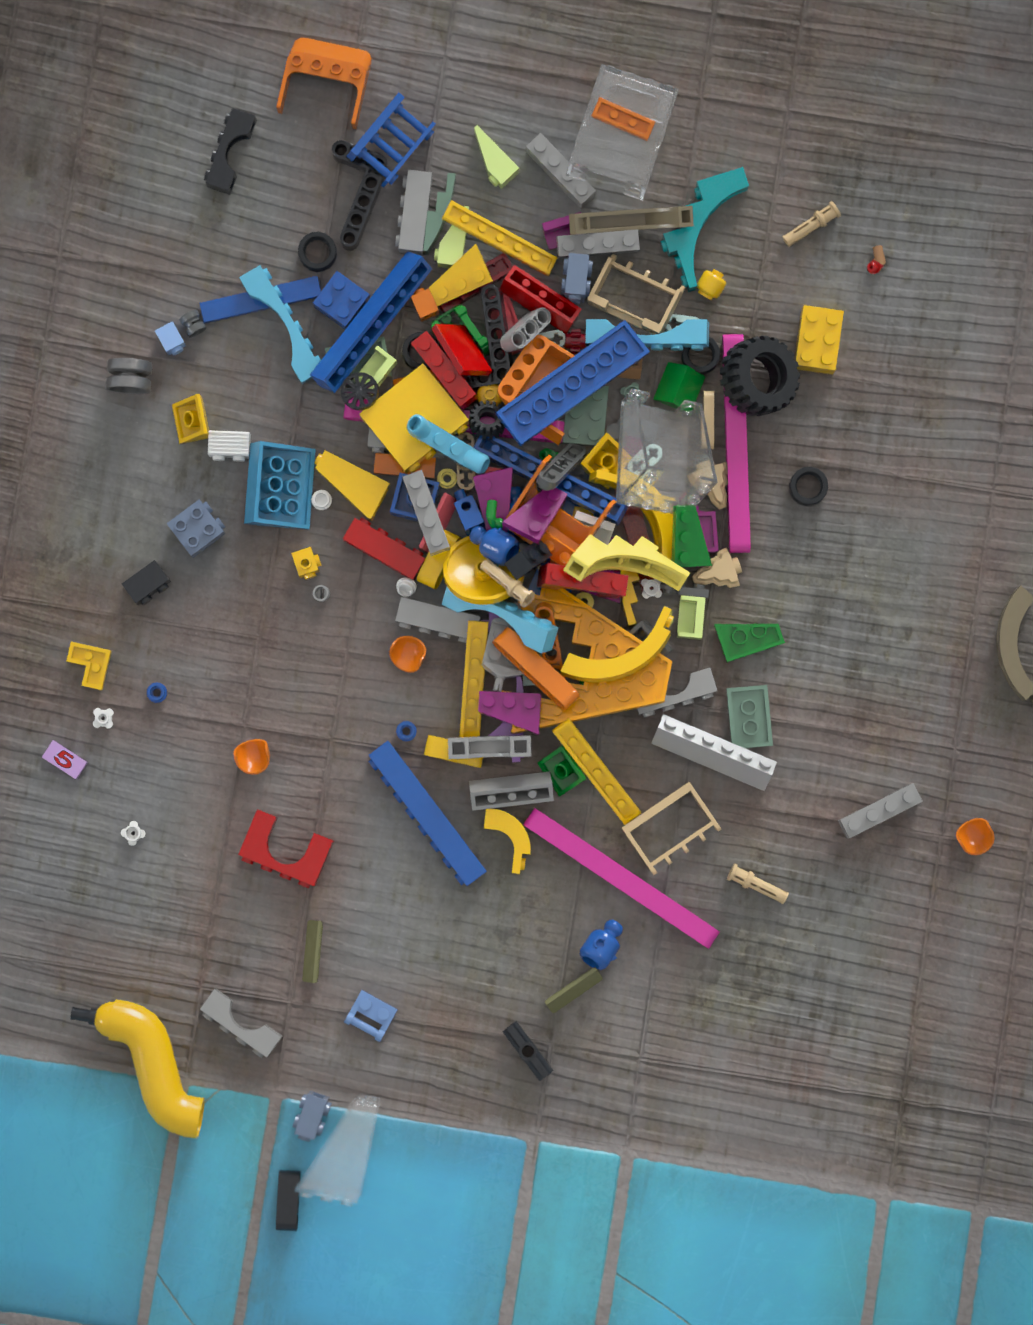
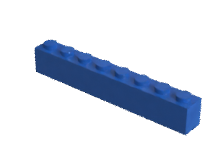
M409 251L405 253L314 368L310 376L321 388L333 393L338 390L431 272V266L422 256Z
M480 435L473 447L488 455L491 462L503 468L513 467V473L529 481L542 460L494 436L493 440H489V437L483 440L482 435ZM568 475L556 487L568 494L566 500L599 517L607 505L614 499L616 503L605 520L619 526L628 509L626 503L571 475Z
M386 741L370 753L369 757L371 759L368 761L375 771L377 769L381 771L383 776L380 778L387 787L391 785L396 791L393 795L399 803L404 802L408 807L405 811L412 820L414 818L420 823L417 826L424 836L427 834L433 840L430 842L431 846L436 852H442L445 856L442 859L449 869L451 867L454 868L457 872L454 876L461 886L464 883L466 886L470 885L486 873L485 868L390 742Z

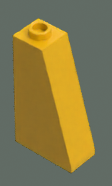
M324 450L323 454L319 453L314 463L317 465V472L368 520L373 521L390 488V483Z

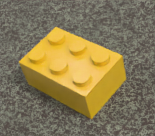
M803 306L794 359L799 365L797 370L834 374L836 371L844 311Z

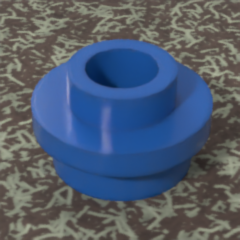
M152 683L147 689V697L154 703H160L166 699L167 689L161 683ZM156 689H159L161 691V694L158 697L154 696V691Z
M403 721L397 726L396 733L400 740L411 741L415 738L417 729L412 722ZM404 728L410 729L409 735L403 734Z

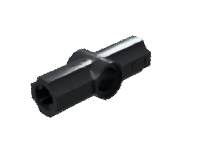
M517 1021L502 1031L539 1081L554 1071ZM529 1045L533 1047L534 1053L532 1056L527 1057L523 1055L522 1049L524 1046Z

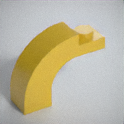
M491 808L486 809L484 829L498 830L510 837L514 845L512 873L520 874V870L525 869L526 858H522V854L530 855L531 852L530 841L525 828L514 816L505 811Z

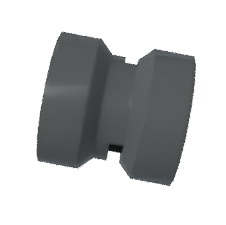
M197 310L190 311L179 319L181 324L187 328L186 333L189 338L197 336L206 330L204 322H201L199 319L200 315Z

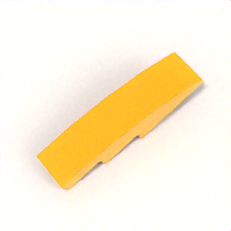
M620 570V574L629 576L626 596L621 598L627 626L631 627L636 625L631 605L638 602L633 583L639 582V576L637 572Z

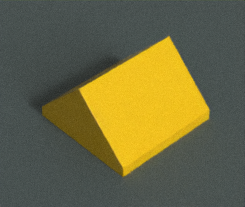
M195 394L172 404L179 444L208 439L209 427L203 398L200 394Z
M605 433L580 464L584 471L590 475L599 468L609 471L616 467L626 469L634 458L608 433Z

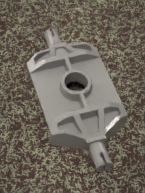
M501 617L492 620L482 661V667L496 678L493 691L497 690V692H501L503 681L506 678H514L523 674L493 645L492 641L506 627L515 631Z

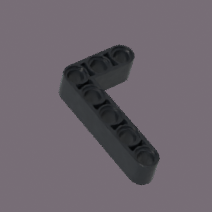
M339 140L332 145L334 159L339 163L365 172L340 235L343 248L352 251L360 243L385 177L365 160L359 163L354 159L352 162L346 156L355 145ZM339 148L347 150L344 155L336 154ZM367 150L369 154L379 162H382L388 169L387 159L383 155ZM373 180L377 182V185L374 188H368L366 186L367 182ZM362 199H368L370 201V203L365 207L359 205V202ZM356 217L362 219V223L359 225H354L351 222ZM347 236H353L355 241L347 244L344 242V239Z
M493 284L486 285L481 291L492 372L485 383H481V375H462L469 378L468 384L473 390H478L482 386L499 385L502 381L500 379V372L504 369L509 371L513 365L512 352H505L503 359H497L498 351L502 350L500 345L501 338L495 340L494 333L500 329L503 336L508 331L503 293L500 288ZM491 290H496V297L489 300L488 293ZM494 310H499V317L492 320L491 313Z

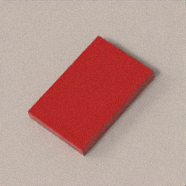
M435 324L432 327V331L459 375L489 376L492 369L465 325Z

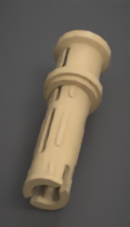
M831 201L821 211H815L813 217L783 235V240L790 247L815 229L827 226V223L835 217H841V213Z
M490 559L482 562L480 569L507 590V594L510 597L516 598L522 607L528 606L533 601L535 593L527 590L520 580L512 579Z
M736 863L733 864L727 876L728 881L733 880L741 884L743 888L748 889L750 887L781 904L785 903L789 892L755 877L752 871L747 872L739 868Z

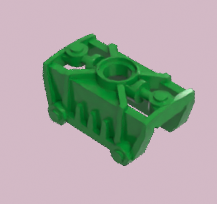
M455 305L452 309L431 322V330L435 324H440L438 321L453 325L450 313L454 311L460 320V325H465L474 342L483 353L484 358L490 354L487 337L479 333L468 317V310L465 306Z

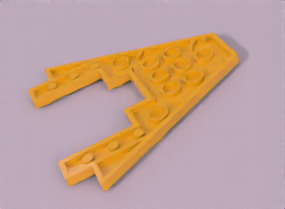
M541 588L540 595L535 594L533 601L528 606H521V610L531 611L535 614L536 605L541 602L549 603L553 608L555 620L575 624L572 644L591 647L589 659L605 660L619 657L632 651L643 642L563 588L558 590ZM542 609L538 614L541 617H547L549 611ZM659 653L644 668L625 678L608 682H584V685L570 683L580 696L566 711L560 709L552 700L541 698L539 729L559 725L568 718L574 722L664 703L672 661ZM512 725L511 734L527 732L525 729Z

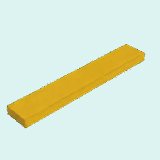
M452 200L449 202L442 217V220L546 276H549L558 258Z
M468 620L459 737L480 736L482 714L478 712L479 691L484 690L485 669L482 667V661L488 638V621Z
M569 718L552 729V732L624 825L641 814L639 808Z

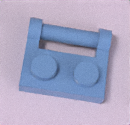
M361 990L344 1023L347 1025L352 1024L372 1035L376 1041L380 1042L398 1009ZM358 1011L382 1025L380 1030L354 1017L356 1012Z

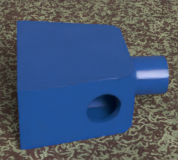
M465 489L456 491L454 496L457 501L454 502V506L466 535L470 536L472 529L476 526H483L486 529L473 495L468 496Z

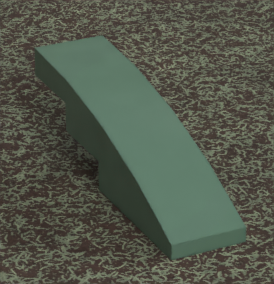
M455 173L447 174L446 193L437 192L436 211H427L424 255L429 254L446 222L442 220V217L449 202L453 199L456 182Z

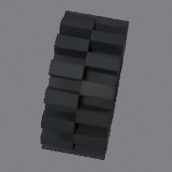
M487 400L486 404H483V401L479 402V406L475 404L473 409L471 408L469 415V428L473 434L476 433L478 438L482 435L483 440H486V437H489V440H493V436L498 438L499 433L502 435L505 426L496 416V412L502 406L500 404L496 406L494 401L492 404H489ZM492 417L495 419V422L485 424L480 421V418Z

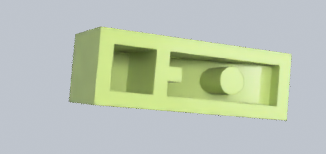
M477 125L474 127V133L489 176L488 180L495 187L498 185L503 189L519 173V167Z
M453 225L450 227L441 240L439 249H435L434 261H437L438 267L450 268L464 255L466 232Z

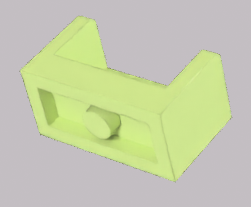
M376 346L375 353L360 372L371 375L380 387L397 365V360L379 346Z
M680 597L677 638L702 639L705 610L704 597Z

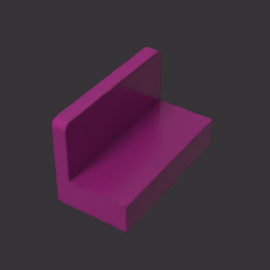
M569 215L542 223V230L549 250L557 248V236L570 235Z

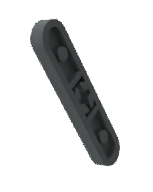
M569 443L540 471L536 480L539 487L546 491L555 489L583 461L587 450L580 444Z

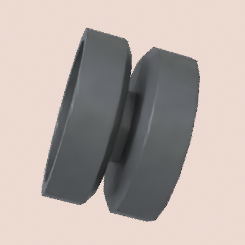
M112 358L107 360V371L113 374L106 378L107 390L126 394H146L151 392V381L145 378L152 374L151 362L133 358Z

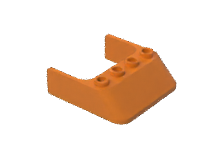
M308 38L297 39L287 58L276 106L278 113H283L291 74L295 72L351 83L357 88L358 94L351 121L352 129H357L371 67L370 54L361 49Z
M535 336L524 347L497 389L499 398L507 405L575 355L545 336ZM553 425L540 432L541 435L557 445L560 444L565 434Z
M548 455L541 462L506 518L539 493L536 488V480L540 471L552 459L551 455ZM613 499L607 505L592 527L582 524L560 508L541 539L552 554L549 558L558 565L566 566L572 554L590 534L592 536L596 534L616 501ZM510 530L511 532H513L514 534H516L518 537H520L521 539H523L524 541H526L528 544L531 545L532 543H534L533 541H531V540H529V539H527V538H525V537H523V536L517 534L516 532Z

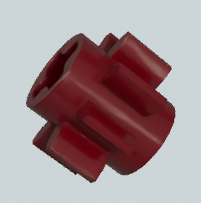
M571 329V333H566L565 349H570L571 354H578L580 349L586 348V334H581V329Z

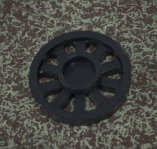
M361 372L353 373L344 380L341 386V398L349 408L365 410L376 402L379 395V386L371 375ZM364 399L368 400L367 404L364 403Z

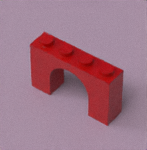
M547 563L539 567L537 587L585 590L597 593L596 596L611 599L626 596L628 575L597 571L588 575L580 582L564 571V565Z
M257 809L238 854L242 856V861L251 865L257 862L261 864V869L272 873V870L280 872V877L291 880L292 877L298 879V884L306 888H310V885L316 886L334 841L314 833L305 855L298 862L282 864L272 857L268 847L269 837L278 817Z

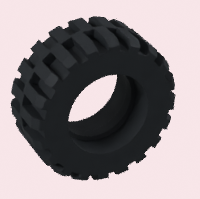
M762 335L739 342L728 350L727 356L722 360L724 367L720 368V375H722L720 383L725 389L723 393L725 397H729V403L732 406H737L736 409L741 413L746 412L749 416H764L787 407L796 396L795 391L799 389L800 385L798 383L800 372L797 371L799 365L793 358L795 356L791 350L788 351V346L783 342L779 343L777 338ZM753 359L759 360L768 370L770 385L766 394L759 391L751 380L750 367Z

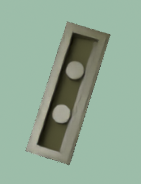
M308 920L302 977L304 982H318L323 921Z
M593 967L547 998L545 1004L552 1013H555L602 981L603 978L596 967Z

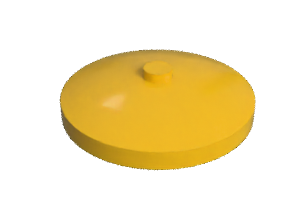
M469 536L456 542L444 558L443 576L447 587L456 597L472 604L488 605L509 598L507 590L480 569L482 562L487 559L480 553L479 545L473 544ZM498 566L512 579L516 580L506 566ZM524 576L519 578L518 580L523 582Z

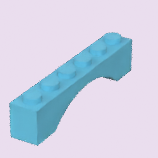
M261 265L239 278L251 298L268 305L285 323L292 341L291 366L301 384L312 379L310 374L321 359L318 355L314 357L311 349H313L311 342L308 338L304 339L300 333L303 331L298 321L294 322L290 315L293 312L287 303H282L280 297L283 295L277 285L273 287L269 281L272 279L267 268L262 269Z
M586 319V345L589 346L615 326L606 319ZM687 319L670 331L656 335L637 336L646 347H651V350L660 351L663 350V347H671V350L681 351L683 347H691V350L701 351L703 347H709V322L707 319Z
M446 587L442 601L443 606L458 613L471 609L486 610L507 621L515 629L525 646L540 653L552 650L559 627L553 625L550 620L540 619L533 612L521 610L518 608V605L510 602L501 601L488 605L468 603L456 597Z

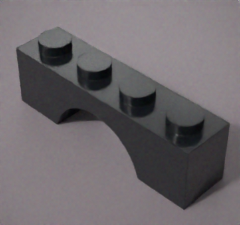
M232 108L231 113L226 114L224 120L226 127L224 132L221 131L218 136V149L213 151L211 169H207L204 176L208 188L231 195L237 176L235 171L228 165V153L237 142L251 139L257 122L255 115Z

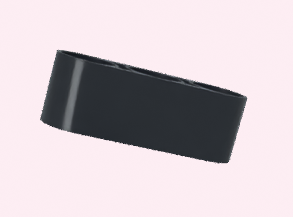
M279 1170L276 1230L297 1231L300 1171Z

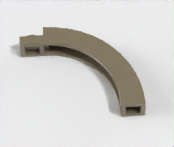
M692 206L569 214L570 235L637 229L693 226Z
M1020 585L1011 594L1001 613L997 628L996 647L999 664L1009 686L1022 701H1026L1030 697V702L1033 704V683L1023 670L1017 647L1019 627L1024 614L1033 603V596Z

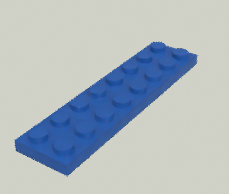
M624 320L498 410L496 416L521 447L647 356L650 351L626 320Z

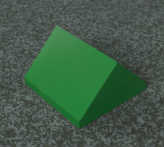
M668 362L653 400L691 414L705 376L687 365Z
M563 745L537 763L543 772L550 771L552 786L559 797L587 779Z

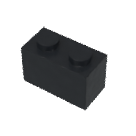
M540 540L539 544L534 542L508 560L505 565L515 579L518 580L551 557L552 554L547 545Z
M154 560L123 582L122 585L137 605H145L153 599L151 596L156 592L160 594L169 588L168 584L171 581L160 565Z

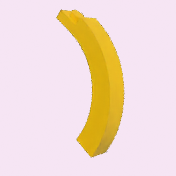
M616 467L611 471L599 468L592 472L589 482L614 488L627 495L640 507L651 526L654 543L659 547L657 551L671 560L673 514L656 489L640 476L620 467Z
M664 606L651 633L632 651L622 656L605 660L586 659L569 653L561 669V674L583 682H608L636 673L655 659L671 637V631L665 628H670L673 622L672 609Z

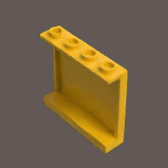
M421 364L378 398L370 408L359 413L360 418L369 426L405 473L409 471L413 473L421 466L420 462L425 458L427 460L431 459L437 453L434 448L409 434L406 425L411 416L419 414L453 436L457 433L460 435L465 432L469 424V419L424 364Z

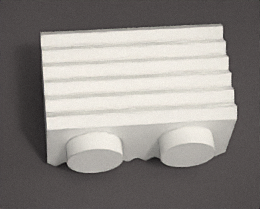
M209 431L208 456L213 457L214 461H225V458H233V461L245 462V458L249 459L250 432Z

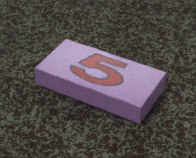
M54 740L42 756V758L76 780L88 763Z

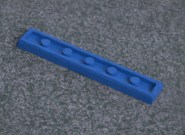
M318 276L277 285L283 295L280 297L283 304L314 299L321 292ZM248 292L199 303L204 324L270 309L263 302L251 298Z

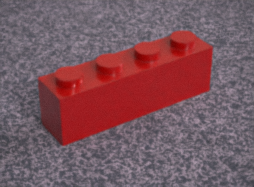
M516 265L506 275L500 287L502 293L530 311L546 308L551 314L549 324L565 334L573 326L582 310Z
M427 331L411 342L412 346L462 410L479 398L463 376L459 375L452 362Z
M354 518L343 537V541L414 581L425 561L424 553L415 548L413 550L405 547L406 543L398 538L393 540L387 537L389 535L388 532L381 528L375 530L370 527L371 523L364 518H360V520Z

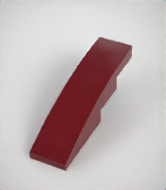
M505 253L485 263L493 282L488 284H495L512 269L513 265ZM486 285L440 305L439 308L444 314L455 305H461L481 293Z

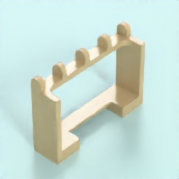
M612 254L611 257H608L587 298L588 304L623 321L626 320L627 323L653 335L663 333L686 287L681 286L677 290L667 287L669 279L665 278L662 284L649 278L650 270L647 269L643 276L631 270L633 262L629 261L627 266L624 267L615 262L617 255ZM612 267L673 295L660 324L647 318L642 319L610 304L608 300L598 296Z
M688 782L621 829L648 869L655 875L657 874L656 869L653 867L655 864L665 859L670 865L672 863L668 857L680 847H682L685 853H688L689 850L685 845L697 836L704 842L706 838L702 832L713 825L717 831H720L721 827L691 783ZM690 792L710 822L650 863L630 832Z

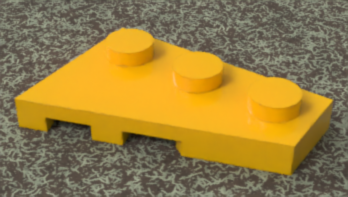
M477 244L469 249L429 287L437 306L493 282Z

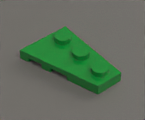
M673 505L671 561L680 567L712 566L696 506Z
M714 624L726 663L785 643L779 624Z

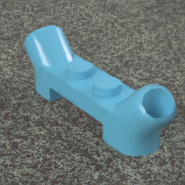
M419 414L411 416L406 426L412 437L424 442L454 460L457 464L477 474H482L487 470L490 464L488 455L476 450Z

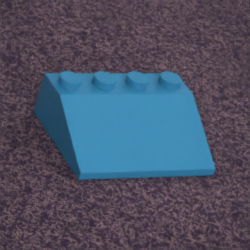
M264 441L250 443L244 524L310 529L316 449Z

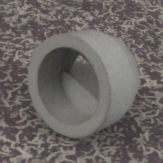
M318 585L313 589V597L317 601L324 602L329 599L330 591L326 586ZM322 589H325V590H324V598L322 599V592H323Z

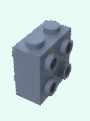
M569 253V258H564L563 275H567L566 279L562 278L561 295H565V298L575 305L584 303L585 297H588L591 281H587V277L591 278L593 261H589V255Z
M200 499L167 523L192 558L225 535V532L222 530L225 528L224 524L219 518H213L210 514L213 512L212 508L207 502L202 503Z
M313 1091L302 1096L299 1108H302L301 1115H296L293 1123V1128H296L294 1134L298 1135V1139L310 1142L311 1139L315 1140L317 1136L322 1135L325 1123L322 1122L323 1116L327 1117L332 1103L328 1102L330 1097Z

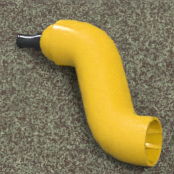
M118 999L115 1002L102 1004L98 1009L91 1008V1010L72 1007L70 1020H79L95 1025L97 1031L103 1036L108 1037L110 1041L122 1042L129 1047L142 1099L148 1113L155 1122L171 1133L198 1139L202 1125L205 1098L190 1096L184 1092L170 1038L158 1017L141 1005Z

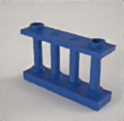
M399 92L346 156L352 162L356 157H362L386 178L381 184L383 188L387 183L392 185L399 175L396 172L423 139L428 141L434 133L432 128L436 124L433 121L426 128L403 108L404 105L401 104L405 97ZM392 113L395 115L399 114L422 134L416 142L391 123L389 116ZM380 127L386 128L410 148L404 157L379 137L380 134L377 131ZM368 142L376 144L398 163L392 172L367 152L368 149L365 146Z

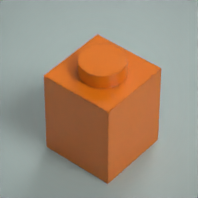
M420 288L413 293L411 301L421 322L439 314V309L429 288L426 290Z

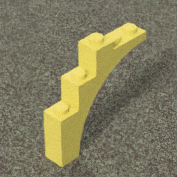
M590 534L572 554L564 568L565 572L580 582L588 575L597 571L626 570L637 572L659 580L677 591L682 588L690 575V572L657 551L659 547L643 536L632 546L617 535L606 545Z

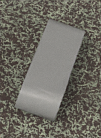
M539 308L528 312L501 337L500 345L505 352H513L525 347L550 323V312L546 308Z

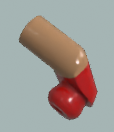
M882 245L873 247L874 259L867 265V271L870 274L879 273L886 263Z

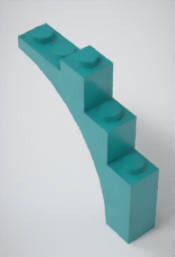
M743 167L697 181L694 193L696 199H700V201L686 205L693 208V226L683 227L663 234V240L660 241L662 250L667 252L668 257L677 256L674 257L677 269L681 268L683 276H680L681 283L684 287H687L688 292L697 289L694 273V250L702 227L709 216L720 205L732 197L748 191L749 183Z

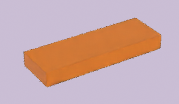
M599 97L591 115L592 118L645 141H648L656 123L654 120Z
M375 453L374 474L399 476L400 473L412 474L410 471L405 473L391 454ZM425 458L419 463L421 466L414 472L422 470L425 478L434 479L436 458L429 460Z

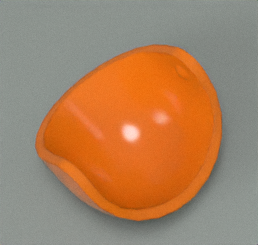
M402 636L392 643L389 651L390 659L400 670L414 673L420 668L425 659L426 647L416 637Z
M248 740L238 745L233 752L236 765L247 774L262 773L269 765L270 751L265 740Z
M975 818L965 822L956 832V838L962 849L970 855H981L987 852L995 840L991 826L983 818Z

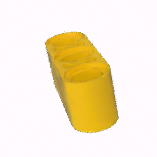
M444 529L451 548L456 542L461 540V537ZM448 551L431 556L429 552L417 575V581L436 590L444 578L443 562Z
M432 735L427 737L423 755L481 768L483 757L448 759V739Z

